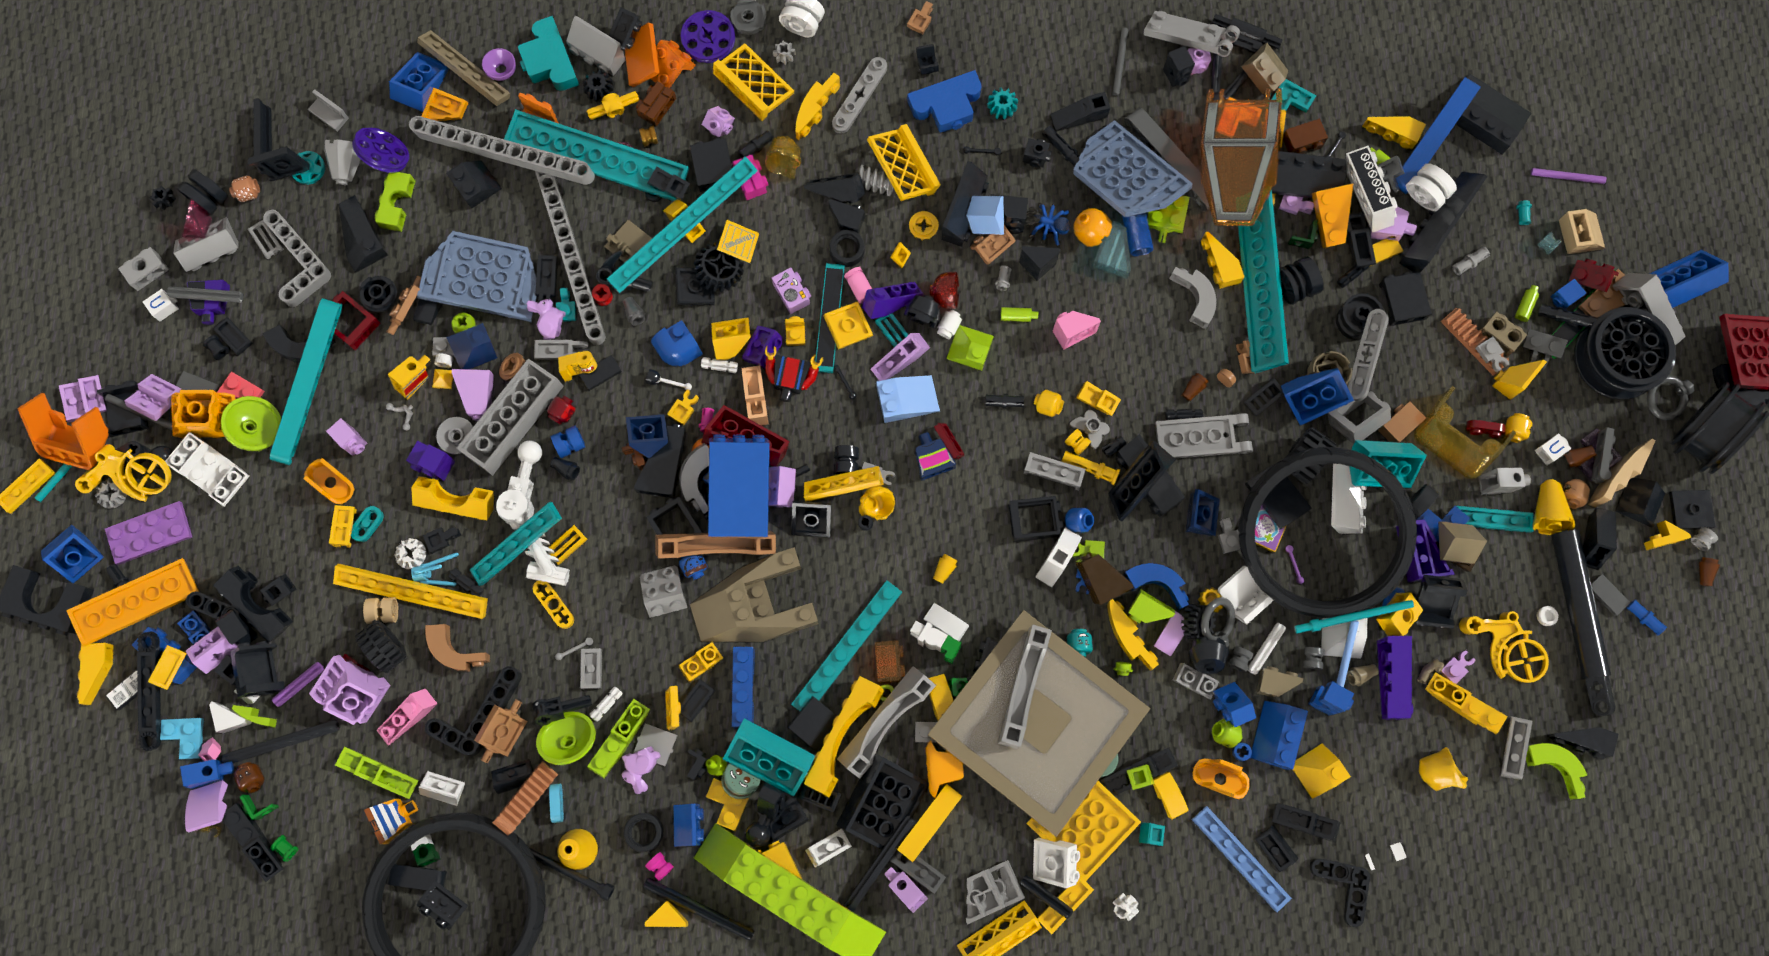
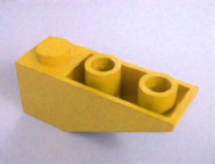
M1409 116L1368 117L1362 127L1366 128L1370 133H1377L1383 136L1387 141L1399 143L1405 149H1413L1418 143L1426 124Z
M1205 232L1201 245L1203 250L1207 251V262L1209 267L1213 268L1215 284H1218L1221 289L1241 283L1245 276L1239 260L1209 232Z
M93 643L87 646L81 645V650L79 651L80 670L78 671L80 684L77 692L79 704L91 705L113 665L112 644Z

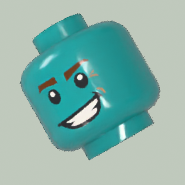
M1073 629L1067 635V644L1086 658V655L1092 652V635L1086 629Z

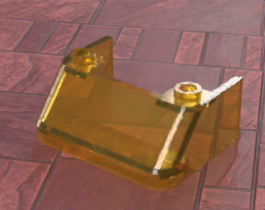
M1452 386L1441 395L1425 416L1426 419L1416 428L1414 437L1418 443L1464 477L1475 479L1502 453L1516 432L1514 430L1502 437L1499 442L1489 439L1481 446L1477 445L1449 424L1453 419L1454 412L1445 402L1456 389Z

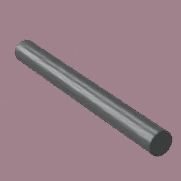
M1127 28L1121 29L1113 96H1119L1128 37Z
M110 394L106 395L105 401L172 430V422L161 417L154 421L127 407L124 400Z

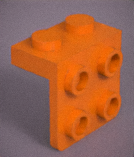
M660 40L656 46L659 74L651 79L655 83L658 81L665 85V87L670 88L682 70L691 71L695 64L687 53L679 49V45L676 42Z

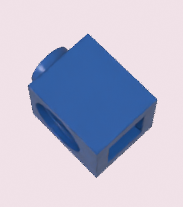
M1573 279L1550 297L1553 299V304L1556 307L1566 309L1583 297L1586 292Z

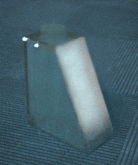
M1112 222L1110 234L1102 239L1092 267L1127 279L1131 271L1127 229L1121 223Z

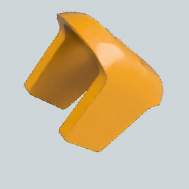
M323 458L313 461L304 473L303 479L335 504L347 502L354 493L355 489L350 480ZM329 477L336 479V485L332 488H328L325 485V481Z
M930 740L925 747L929 792L936 799L940 785L955 782L964 777L963 763L951 753L936 751Z
M1204 758L1199 760L1193 768V779L1197 784L1236 799L1243 798L1247 794L1250 784L1249 777L1242 771L1243 767L1221 759ZM1222 773L1225 775L1226 782L1223 785L1215 782L1216 774Z

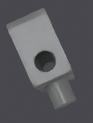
M1496 468L1478 476L1481 495L1511 493L1531 483L1530 476L1524 474L1522 468Z

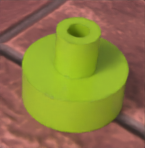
M712 756L706 761L708 773L717 777L723 775L727 767V761L723 760L721 756Z

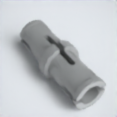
M1481 247L1476 252L1467 254L1463 260L1454 264L1452 269L1456 275H1461L1466 270L1475 268L1479 262L1488 258L1490 252L1486 247Z

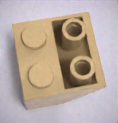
M1587 209L1568 211L1559 219L1567 254L1602 250L1605 248L1596 213Z

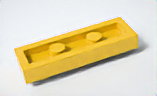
M38 459L0 494V505L6 512L11 514L51 478L55 472L42 459Z
M1080 876L1076 885L1065 888L1057 898L1071 907L1074 912L1094 889ZM1050 906L1037 918L1050 934H1053L1066 920L1065 917Z

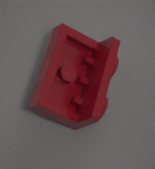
M1585 258V261L1577 259L1569 281L1575 279L1580 285L1607 293L1614 275L1618 276L1619 272L1614 270V266L1603 263L1602 266H1598L1594 260Z

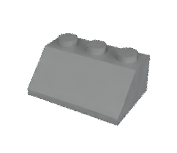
M577 16L573 18L566 40L569 51L575 56L580 55L583 57L584 61L589 65H596L602 73L607 72V74L609 73L614 76L626 60L623 50H621V44Z
M225 217L175 240L174 255L186 272L190 270L196 271L202 267V264L207 262L213 263L224 254L230 255L234 253L238 248V240L228 218Z

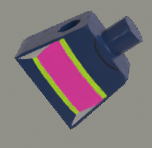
M929 432L918 436L921 446L915 448L921 481L956 468L954 459L941 439L932 441Z

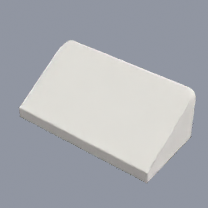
M427 771L419 786V794L457 806L465 782Z

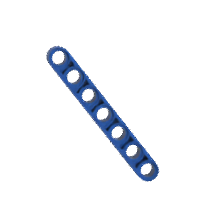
M1464 77L1403 165L1405 174L1395 178L1401 192L1408 193L1406 184L1414 176H1417V172L1425 164L1429 163L1481 86Z

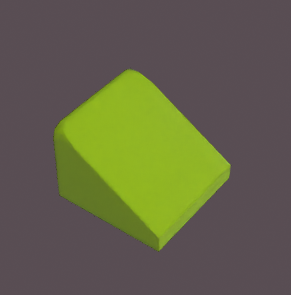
M1149 765L1127 770L1133 790L1154 784Z

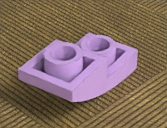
M1175 611L1174 617L1168 620L1154 644V647L1169 656L1173 654L1184 636L1183 632L1185 630L1181 628L1184 626L1181 623L1184 617L1180 613Z

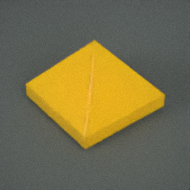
M899 242L890 258L900 268H903L911 252Z
M435 369L432 387L452 389V370Z

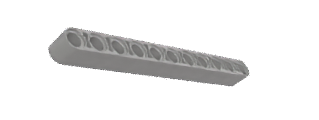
M415 116L409 121L410 129L423 140L584 185L592 183L595 178L594 172L584 161L421 116Z
M535 171L585 333L593 345H600L605 341V332L592 296L590 284L556 177ZM553 183L550 187H545L547 184ZM554 199H557V200H558L556 203L551 204V201H552V200H554ZM558 216H563L562 219L555 220ZM568 232L565 237H561L562 233ZM568 249H573L571 253H566ZM579 265L576 270H571L572 266ZM578 282H584L581 287H576ZM589 298L586 304L581 303L583 299ZM595 315L593 320H586L588 316ZM600 332L598 337H592L593 333Z

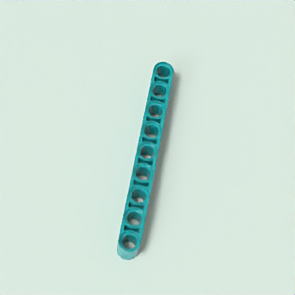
M324 298L319 303L270 453V460L286 465L292 463L291 458L294 457L341 314L342 304Z

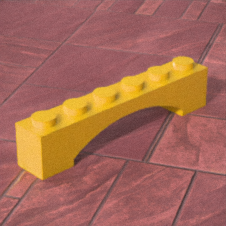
M861 676L852 684V692L849 698L844 700L840 715L835 717L831 732L825 736L824 745L821 751H818L815 755V763L804 778L806 786L827 797H830L838 782V779L835 777V762L845 733L863 712L870 707L876 708L885 691L881 686Z

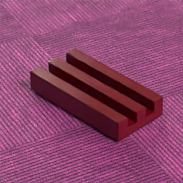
M938 423L935 425V430L952 458L960 459L965 456L947 424Z

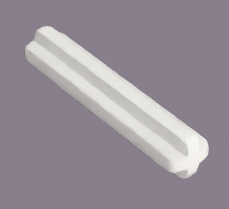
M1275 624L1248 666L1247 670L1251 674L1256 675L1283 635L1286 627L1282 624Z

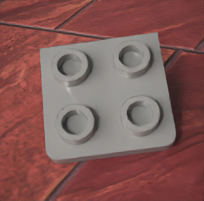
M670 566L640 575L643 601L649 618L687 608L677 566Z

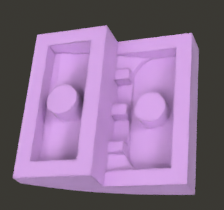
M151 374L138 383L139 390L124 401L127 407L156 421L171 407V395L180 393L181 388Z
M98 375L80 378L75 383L59 385L67 423L74 422L94 407H98L100 413L106 412L104 397L97 394V390L102 389Z
M222 780L190 791L185 812L187 832L222 822L227 805L222 801L228 786L227 783Z

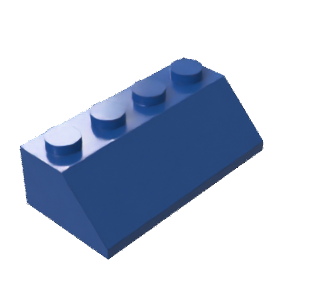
M1699 250L1650 273L1657 274L1672 308L1729 282L1728 262L1703 250Z

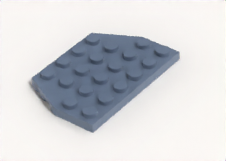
M1115 120L1087 140L1084 151L1081 153L1073 171L1077 178L1124 217L1164 209L1192 189L1193 185L1192 182Z
M452 231L447 240L442 242L437 251L425 261L419 285L420 290L417 293V298L531 322L533 312L528 311L526 303L528 301L536 302V275L528 247Z

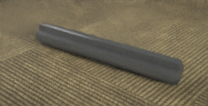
M172 286L167 288V295L170 298L241 303L244 297L240 291Z

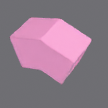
M212 737L202 745V750L198 756L204 761L216 759L221 752V746Z

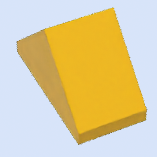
M666 901L645 922V927L688 926V921L669 901Z

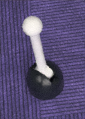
M649 369L646 384L656 385L659 382L683 387L685 390L692 389L690 383L683 384L661 378L659 372Z

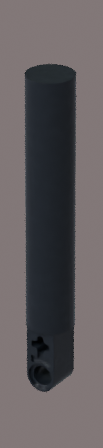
M1579 530L1558 532L1552 534L1551 537L1582 678L1586 680L1593 712L1598 716H1609L1614 713L1616 708L1609 679L1611 671ZM1603 685V688L1596 690L1595 686ZM1602 701L1608 705L1606 712H1602L1599 708Z

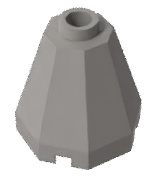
M325 140L324 152L332 180H335L336 184L348 185V182H352L361 160L353 150L352 141L334 140L333 143H330V140Z

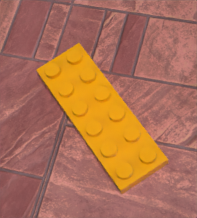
M182 558L66 611L81 645L87 646L185 601L190 593L199 592L185 560Z

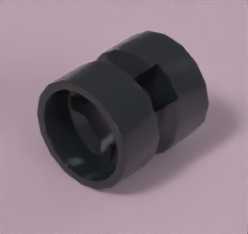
M851 445L835 447L834 459L837 461L834 464V475L858 470V463L855 462L859 460L858 447Z

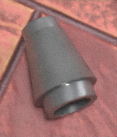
M633 297L625 298L623 304L628 322L634 326L645 321V312Z

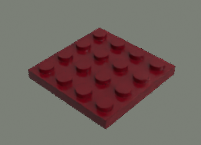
M1735 314L1719 316L1734 385L1738 383L1740 388L1769 390V317Z

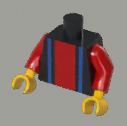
M766 346L765 371L770 383L774 384V389L781 391L780 400L791 402L792 393L801 394L802 390H807L815 382L819 366L823 362V357H821L820 363H816L814 361L816 355H813L811 361L808 362L776 355L775 346L774 352L769 353L767 351L768 346Z

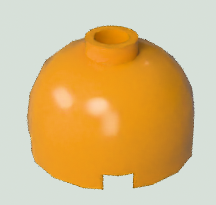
M1096 208L1082 211L1074 222L1076 237L1087 247H1093L1102 243L1101 239L1104 236L1108 237L1112 229V221L1107 214Z

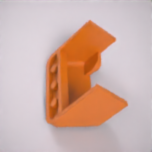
M45 393L37 395L17 408L34 449L41 457L85 470H90L97 465L98 461L95 459V454L105 446L109 435L108 428L103 421L98 407H94L72 422V426L67 425L66 417L62 412L51 409Z

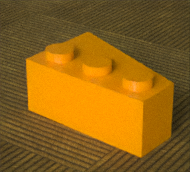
M1353 184L1312 193L1323 248L1346 243Z

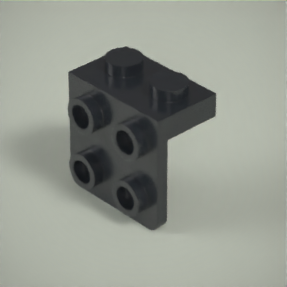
M622 7L619 9L608 36L621 44V50L627 51V49L632 48L635 41L633 35L635 31L639 32L642 21H640L641 16Z

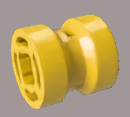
M1076 429L1065 440V443L1068 446H1072L1074 452L1080 455L1090 445L1091 441L1088 438H1084L1082 432Z

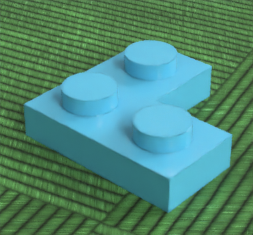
M204 718L161 720L160 740L180 739L179 759H200L201 757L198 754L202 750Z

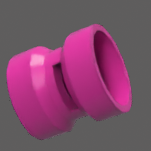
M661 852L645 865L649 871L655 873V878L658 881L663 879L674 868L670 862L665 861V856Z

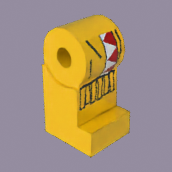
M589 351L558 357L559 373L565 382L572 380L574 375L591 373L597 368V362Z

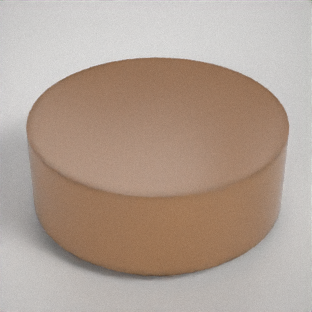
M1221 369L1217 374L1218 380L1226 387H1232L1236 382L1235 375L1227 369Z

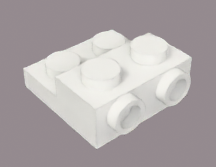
M1041 838L1034 839L1033 879L1064 888L1076 885L1080 877L1079 871L1076 870V864L1080 859L1077 844L1061 840L1053 842Z

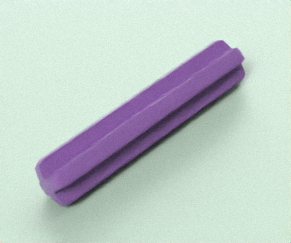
M319 662L313 664L285 687L284 690L273 697L272 702L277 707L282 706L325 670L323 665Z

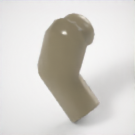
M1433 659L1423 667L1417 681L1427 684L1434 670L1438 673L1441 672L1444 663L1439 662L1438 659Z

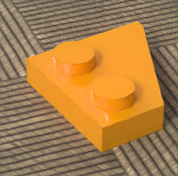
M433 88L421 117L435 121L460 120L464 115L468 102Z

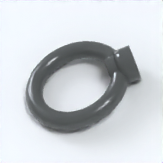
M1669 375L1661 384L1647 391V405L1651 413L1661 420L1678 418L1686 409L1688 395L1694 392V386L1689 380L1681 381L1679 378ZM1663 383L1675 385V393L1680 396L1678 407L1670 413L1662 412L1655 402L1656 390Z
M1224 597L1212 600L1205 608L1201 619L1203 636L1207 637V640L1217 641V638L1225 641L1226 647L1229 646L1228 636L1235 622V609L1230 600ZM1223 605L1227 610L1226 625L1222 631L1215 632L1212 635L1209 630L1211 614L1216 607Z

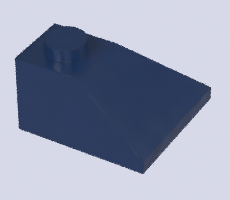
M483 323L446 337L460 369L469 370L497 358Z

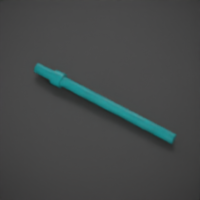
M1408 600L1323 620L1314 619L1310 620L1309 623L1296 625L1294 628L1296 633L1320 631L1321 628L1414 608L1413 600Z

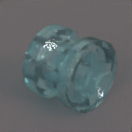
M1549 232L1537 246L1545 249V253L1549 255L1562 241L1556 239L1554 234Z

